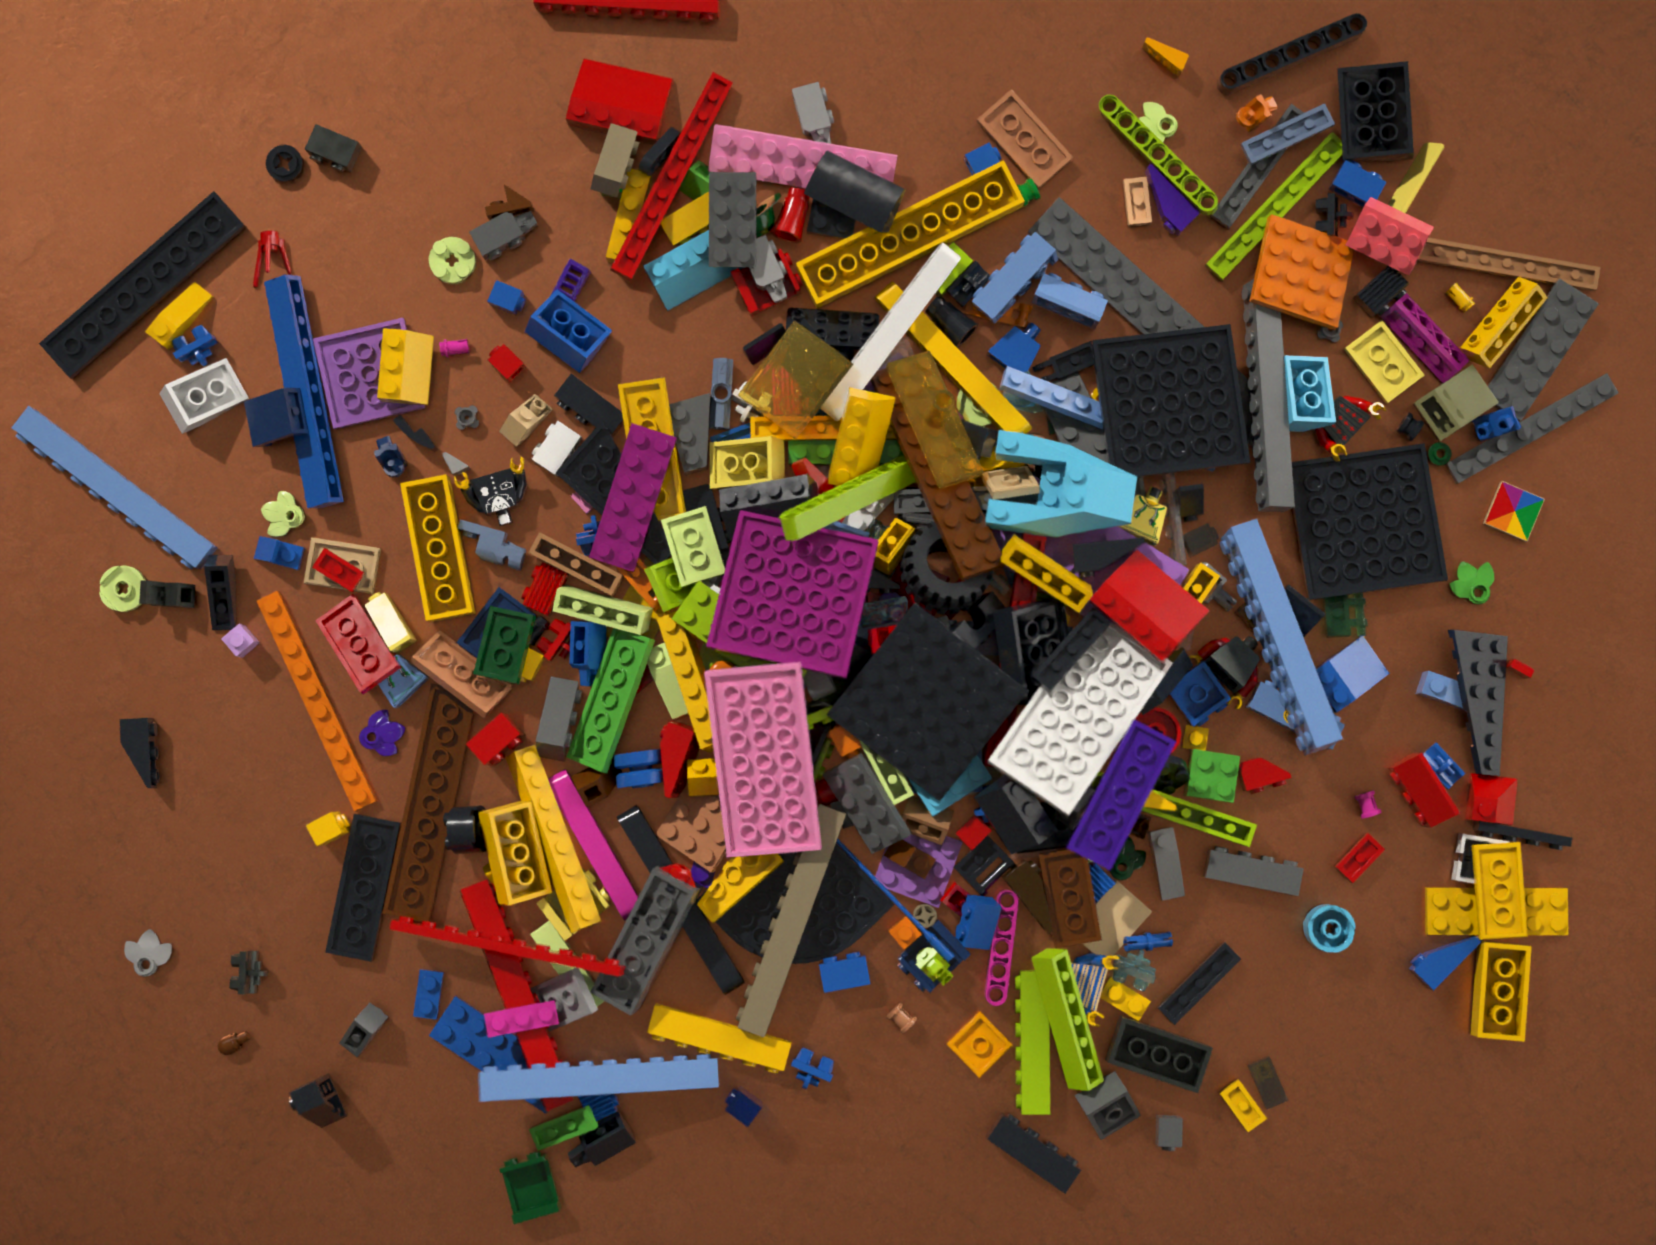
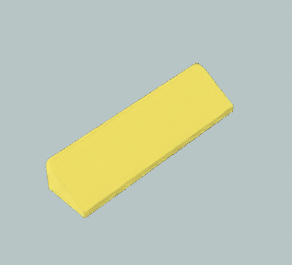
M1429 142L1423 144L1390 200L1389 206L1401 212H1407L1443 151V144Z

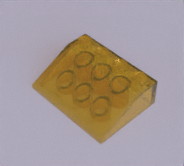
M794 321L739 392L738 396L791 438L797 439L853 366V363Z

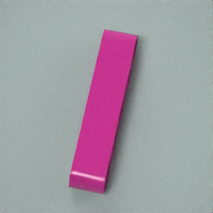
M1002 890L996 897V901L1002 906L998 922L1001 918L1006 917L1010 920L1011 925L1007 930H1000L997 922L989 951L984 993L986 1000L994 1006L1002 1005L1006 1001L1019 903L1017 895L1010 890ZM1005 894H1010L1013 897V904L1009 907H1004L1001 904V898ZM999 941H1005L1008 945L1007 951L1003 954H999L995 950V946ZM1003 965L1005 968L1003 976H993V967ZM994 988H999L1002 991V996L997 1001L991 1000L989 997L990 991Z

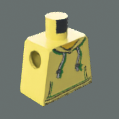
M1150 486L1145 497L1138 494L1135 495L1131 524L1118 527L1137 538L1144 537V542L1153 546L1157 545L1167 507L1158 503L1163 491Z

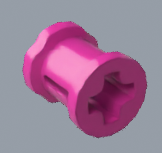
M1374 790L1355 796L1362 811L1361 819L1382 813L1381 809L1377 807Z

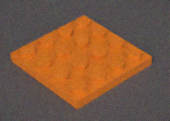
M1271 214L1267 218L1249 302L1335 330L1339 324L1354 249L1346 246L1348 240L1337 236H1328L1325 232Z

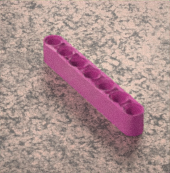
M564 769L548 778L556 802L624 921H626L639 895L589 807L585 806L568 771Z

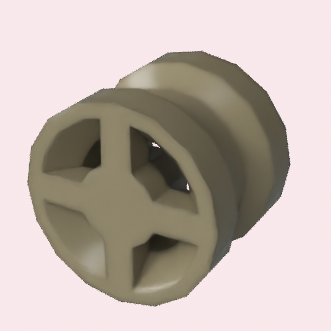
M920 904L914 909L913 916L924 928L930 927L935 923L937 913L931 905Z

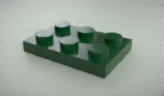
M490 606L473 674L519 685L536 616Z

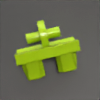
M926 947L918 952L916 965L933 982L937 979L944 986L953 978V975L948 970L950 967L949 963L934 948Z

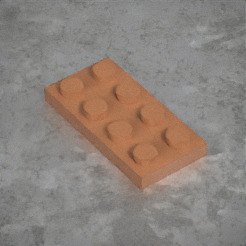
M1012 89L977 119L978 124L1026 177L1034 181L1037 189L1043 186L1073 159V156Z
M441 630L423 645L410 660L413 665L483 718L489 714L513 687L509 682L474 675L473 672L477 658Z

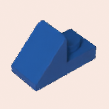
M260 536L254 559L300 570L305 548Z

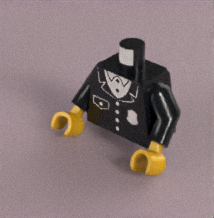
M520 457V465H515L513 458H511L509 469L471 480L468 479L465 472H462L465 480L459 482L454 476L455 485L461 488L466 501L479 513H485L487 516L496 514L499 526L511 524L513 521L510 510L519 507V502L524 499L527 488L525 470L523 469L524 458Z

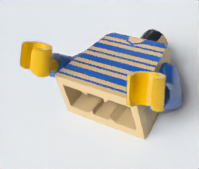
M1089 953L1076 957L1071 962L1087 1021L1095 1027H1100V1025L1095 1024V1017L1104 1018L1103 1014L1095 1011L1098 1007L1108 970L1118 969V967L1111 965V960L1119 959L1118 956Z

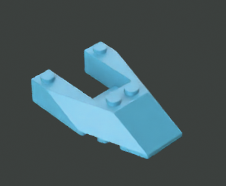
M999 430L996 460L1042 466L1037 505L989 499L986 525L990 529L1061 537L1062 535L1078 534L1089 530L1131 524L1137 482L1136 476L1071 445L1024 433Z

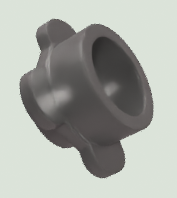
M1339 320L1338 328L1331 332L1328 328L1321 326L1317 333L1320 339H1330L1332 342L1339 341V333L1343 328L1342 321Z
M471 405L469 408L458 407L455 409L458 421L456 426L458 429L478 427L479 421L476 417L478 409L475 406Z

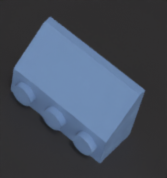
M1043 274L1031 303L1095 330L1108 300L1104 299V295L1096 291H1091V293L1084 291L1081 285L1070 282V284L1065 283L1056 274Z

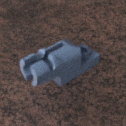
M460 519L458 529L463 531V536L476 539L477 535L479 536L475 553L483 561L502 566L505 564V560L508 559V566L510 568L522 569L526 549L510 541L506 543L508 536L506 532Z

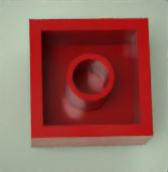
M501 712L469 740L466 745L484 765L496 766L505 759L504 753L507 750H515L523 743L521 738L525 734L508 714Z

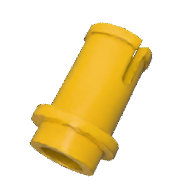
M1455 283L1445 292L1460 307L1459 311L1462 310L1465 313L1475 304L1472 301L1474 298H1470L1460 288L1458 283Z

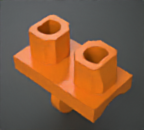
M1261 94L1252 99L1245 107L1238 110L1236 119L1241 126L1247 127V131L1251 132L1268 119L1271 113L1278 108L1272 96L1264 99Z

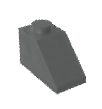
M369 1003L353 1020L339 1044L358 1058L381 1029L388 1016L380 1008Z

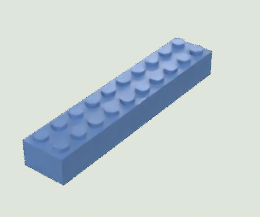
M1254 519L1233 526L1221 537L1220 547L1230 562L1228 563V568L1231 575L1235 576L1237 580V592L1246 602V615L1254 623V636L1257 641L1261 642L1263 659L1266 663H1269L1272 682L1278 686L1280 691V703L1287 709L1289 726L1295 730L1297 735V747L1300 751H1303L1304 756L1329 748L1343 738L1258 520Z

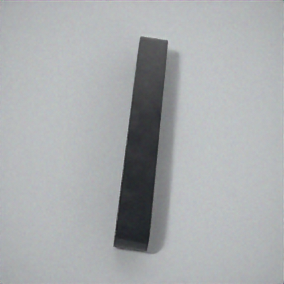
M637 804L617 816L620 825L650 874L653 868L662 863L667 866L673 865V862ZM695 902L683 928L724 995H727L745 984V981L706 916L697 906L698 903Z

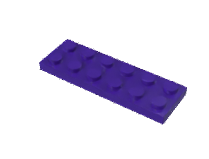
M1132 719L1066 848L1111 870L1176 741Z

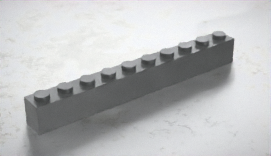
M1253 279L1243 286L1242 299L1244 300L1243 320L1246 325L1245 343L1248 354L1246 364L1249 368L1248 388L1251 397L1249 409L1252 413L1251 433L1254 440L1252 453L1255 458L1256 502L1258 504V511L1285 512L1294 508L1295 502L1281 312L1249 302Z

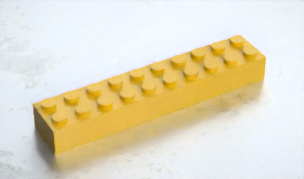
M1003 160L896 213L889 232L880 233L871 227L865 228L797 262L796 269L816 309H819L935 251L942 242L948 245L1022 208L1025 201Z

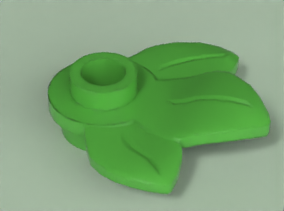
M1460 562L1457 569L1458 580L1449 584L1452 592L1459 598H1468L1473 604L1485 603L1490 597L1489 587L1494 582L1492 566L1489 562H1486L1476 569L1469 563ZM1475 589H1479L1481 591L1480 597L1475 596Z

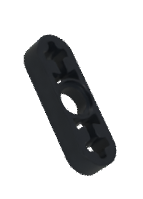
M670 127L644 155L638 170L647 176H651L669 157L681 131Z

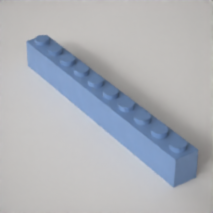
M28 406L11 427L17 432L15 436L25 444L28 442L36 446L34 451L42 457L46 458L48 455L54 460L52 465L62 472L65 469L72 474L70 478L80 486L86 484L91 488L88 491L99 500L103 497L109 502L107 506L117 514L120 511L127 516L125 519L136 528L138 525L146 530L144 534L154 542L157 539L164 544L162 548L173 556L176 553L182 557L180 562L192 570L195 567L201 570L209 555H213L218 548L36 409Z
M711 1054L696 1055L697 1060H687V1056H673V1061H664V1057H653L647 1063H641L640 1058L626 1059V1064H617V1060H603V1065L594 1066L593 1061L579 1062L577 1067H570L569 1062L555 1063V1068H546V1064H532L531 1069L522 1070V1065L507 1066V1071H498V1066L483 1067V1072L478 1073L479 1102L719 1087L717 1059H711Z

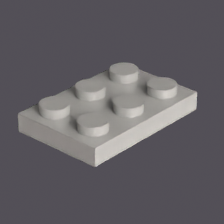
M574 968L530 988L532 994L536 992L540 1003L555 1000L559 1024L549 1026L547 1028L549 1032L598 1010L579 968Z

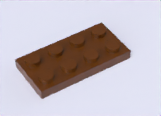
M1070 849L1038 854L1053 930L1054 948L1102 941L1088 859Z

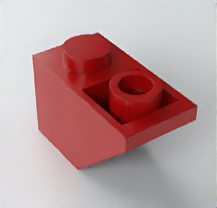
M1261 757L1239 763L1238 776L1243 791L1250 790L1251 794L1264 791L1263 786L1272 784L1273 788L1287 784L1286 779L1292 778L1289 772Z

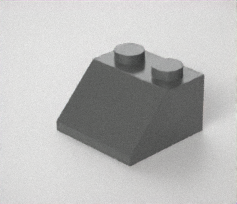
M1115 1071L1110 1075L1104 1076V1081L1089 1091L1082 1090L1075 1095L1101 1140L1141 1116L1129 1092Z

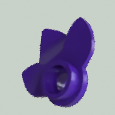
M388 710L377 711L370 716L368 726L360 732V744L366 749H374L379 755L392 756L397 754L394 742L402 737L405 727L397 722H389ZM369 733L375 735V740L372 742L367 739Z

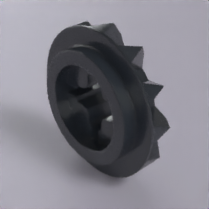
M278 145L270 150L265 164L268 173L275 180L286 182L295 179L301 173L303 161L301 154L294 147ZM280 156L286 161L290 160L288 163L289 171L284 167L279 168L281 165Z

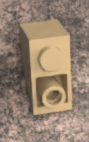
M535 394L509 414L499 432L517 447L534 432L552 411V408Z

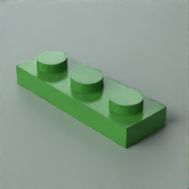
M590 1105L535 1125L529 1131L539 1151L594 1130L599 1126Z

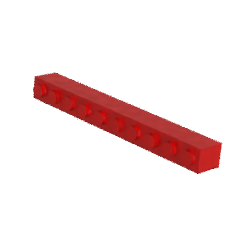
M486 879L460 889V895L474 930L482 932L481 936L490 938V935L494 934L504 936V941L508 942L515 939L511 928H506L503 919L506 918L502 905L497 906L494 898L497 894L493 883L489 884ZM482 948L505 1010L540 1003L536 992L532 994L529 988L532 981L528 971L523 972L520 965L523 962L522 956ZM549 1026L515 1032L528 1069H531L532 1064H546V1068H555V1063H563L562 1059H557L554 1052L558 1050L554 1038H549L546 1029ZM570 1096L540 1098L546 1112L573 1101V1098Z

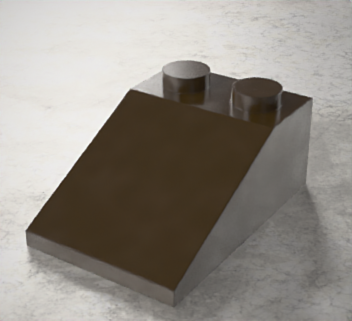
M1023 859L1001 877L1043 930L1050 934L1053 932L1042 879L1038 875L1041 873V870L1033 861L1030 860L1028 862Z

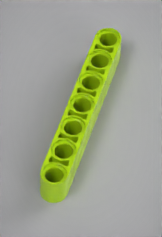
M1109 94L1101 98L1099 108L1103 118L1184 195L1201 214L1206 216L1214 214L1218 209L1216 194L1116 96ZM1107 103H1114L1116 108L1112 112H1106L1104 106ZM1128 118L1132 120L1130 127L1123 128L1120 126V122L1123 119ZM1141 134L1149 137L1145 144L1137 143L1136 138ZM1157 150H1161L1165 153V156L1161 160H1155L1152 154ZM1173 166H1178L1181 169V173L1177 176L1170 175L1168 171ZM1194 182L1198 188L1194 192H1188L1185 190L1187 183ZM1206 198H1210L1214 201V205L1211 208H1204L1201 202Z
M905 456L897 457L782 513L780 521L785 539L789 541L798 540L915 483L916 480Z

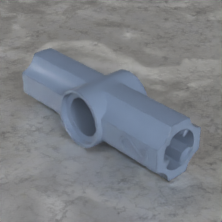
M713 358L710 429L730 430L733 359ZM725 389L728 395L725 399L720 400L715 397L716 391Z

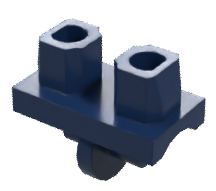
M390 436L376 440L378 450L374 451L376 459L387 476L392 478L399 477L404 472V467L408 466L406 458L397 444L392 443Z

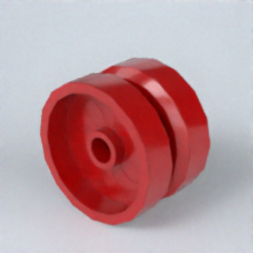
M1155 707L1144 715L1139 712L1134 719L1176 741L1171 753L1175 751L1180 743L1181 729L1178 720L1172 713L1166 709Z

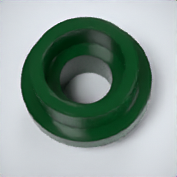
M1442 442L1433 444L1428 450L1430 462L1437 466L1447 464L1452 456L1450 447ZM1437 450L1444 452L1443 458L1437 456Z

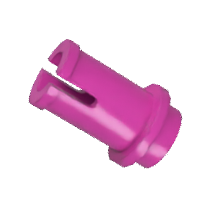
M444 339V342H439L441 356H446V358L449 355L469 353L468 339L455 341Z

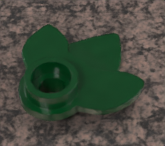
M1128 836L1110 870L1111 875L1121 881L1129 879L1134 870L1144 865L1146 852L1135 850L1134 842ZM1124 865L1126 867V871H1119L1118 866Z

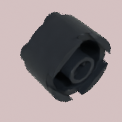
M484 806L453 807L449 812L444 813L443 821L447 827V836L445 838L447 850H452L455 854L487 851L478 812L486 810Z

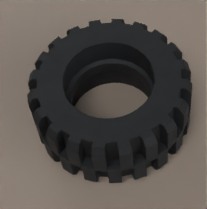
M931 522L928 527L923 526L920 528L906 547L900 563V571L903 572L900 576L903 584L907 583L905 590L908 595H914L913 601L918 605L920 603L926 605L924 609L930 612L932 609H936L937 614L944 615L946 611H949L950 614H957L960 609L966 611L981 598L990 584L994 570L959 583H948L937 578L928 566L927 556L934 552H949L935 522Z

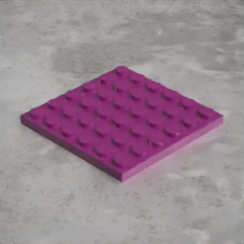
M740 510L706 647L778 664L801 662V669L846 679L879 540L821 528L798 540L789 541L785 539L779 518Z

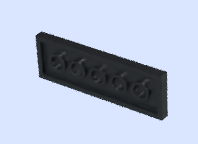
M360 814L353 815L325 953L373 961L401 827L400 822Z

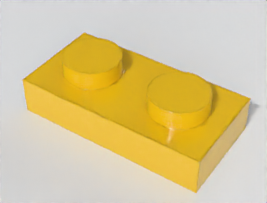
M1110 976L1103 986L1100 996L1101 999L1137 1021H1140L1151 1002Z
M1239 1079L1219 1092L1247 1132L1267 1119Z

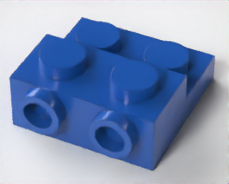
M1201 661L1190 669L1169 694L1187 722L1193 727L1195 725L1199 727L1206 723L1211 713L1222 711L1228 706L1226 702L1231 700L1205 661Z

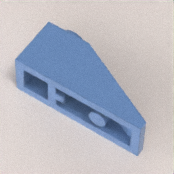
M1431 671L1422 672L1415 694L1463 710L1458 681Z

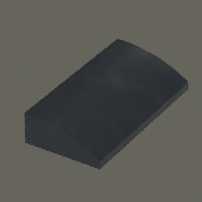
M826 151L815 168L804 194L880 233H887L890 231L906 189L830 151Z

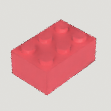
M1370 197L1355 224L1346 246L1404 274L1410 275L1434 227Z

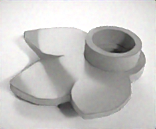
M148 929L142 934L138 943L126 941L124 953L126 958L134 963L136 973L147 977L154 974L159 965H163L169 960L172 953V944H160L156 933ZM145 960L149 961L150 967L148 969H145L143 967V962Z

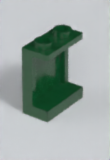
M540 1151L532 1152L526 1155L527 1159L518 1161L517 1157L503 1161L504 1165L499 1168L500 1173L503 1175L511 1204L513 1224L560 1212L562 1208L547 1153L541 1154Z

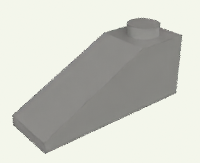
M1173 827L1147 831L1161 900L1185 896Z

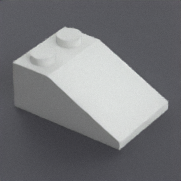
M227 358L164 385L159 393L182 434L211 421L249 399Z

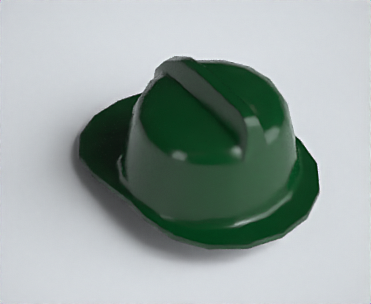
M780 193L770 196L756 206V238L768 233L772 229L775 222L773 205L780 199Z

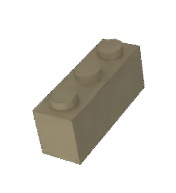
M610 124L590 189L614 197H618L620 189L625 190L628 180L625 172L631 171L634 159L630 157L631 154L636 156L639 142L635 141L637 131Z

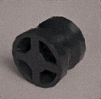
M1408 412L1398 425L1396 432L1399 434L1403 433L1409 441H1413L1425 422L1414 419L1413 414Z

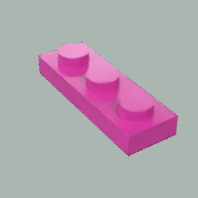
M555 1000L484 1014L488 1038L559 1024Z

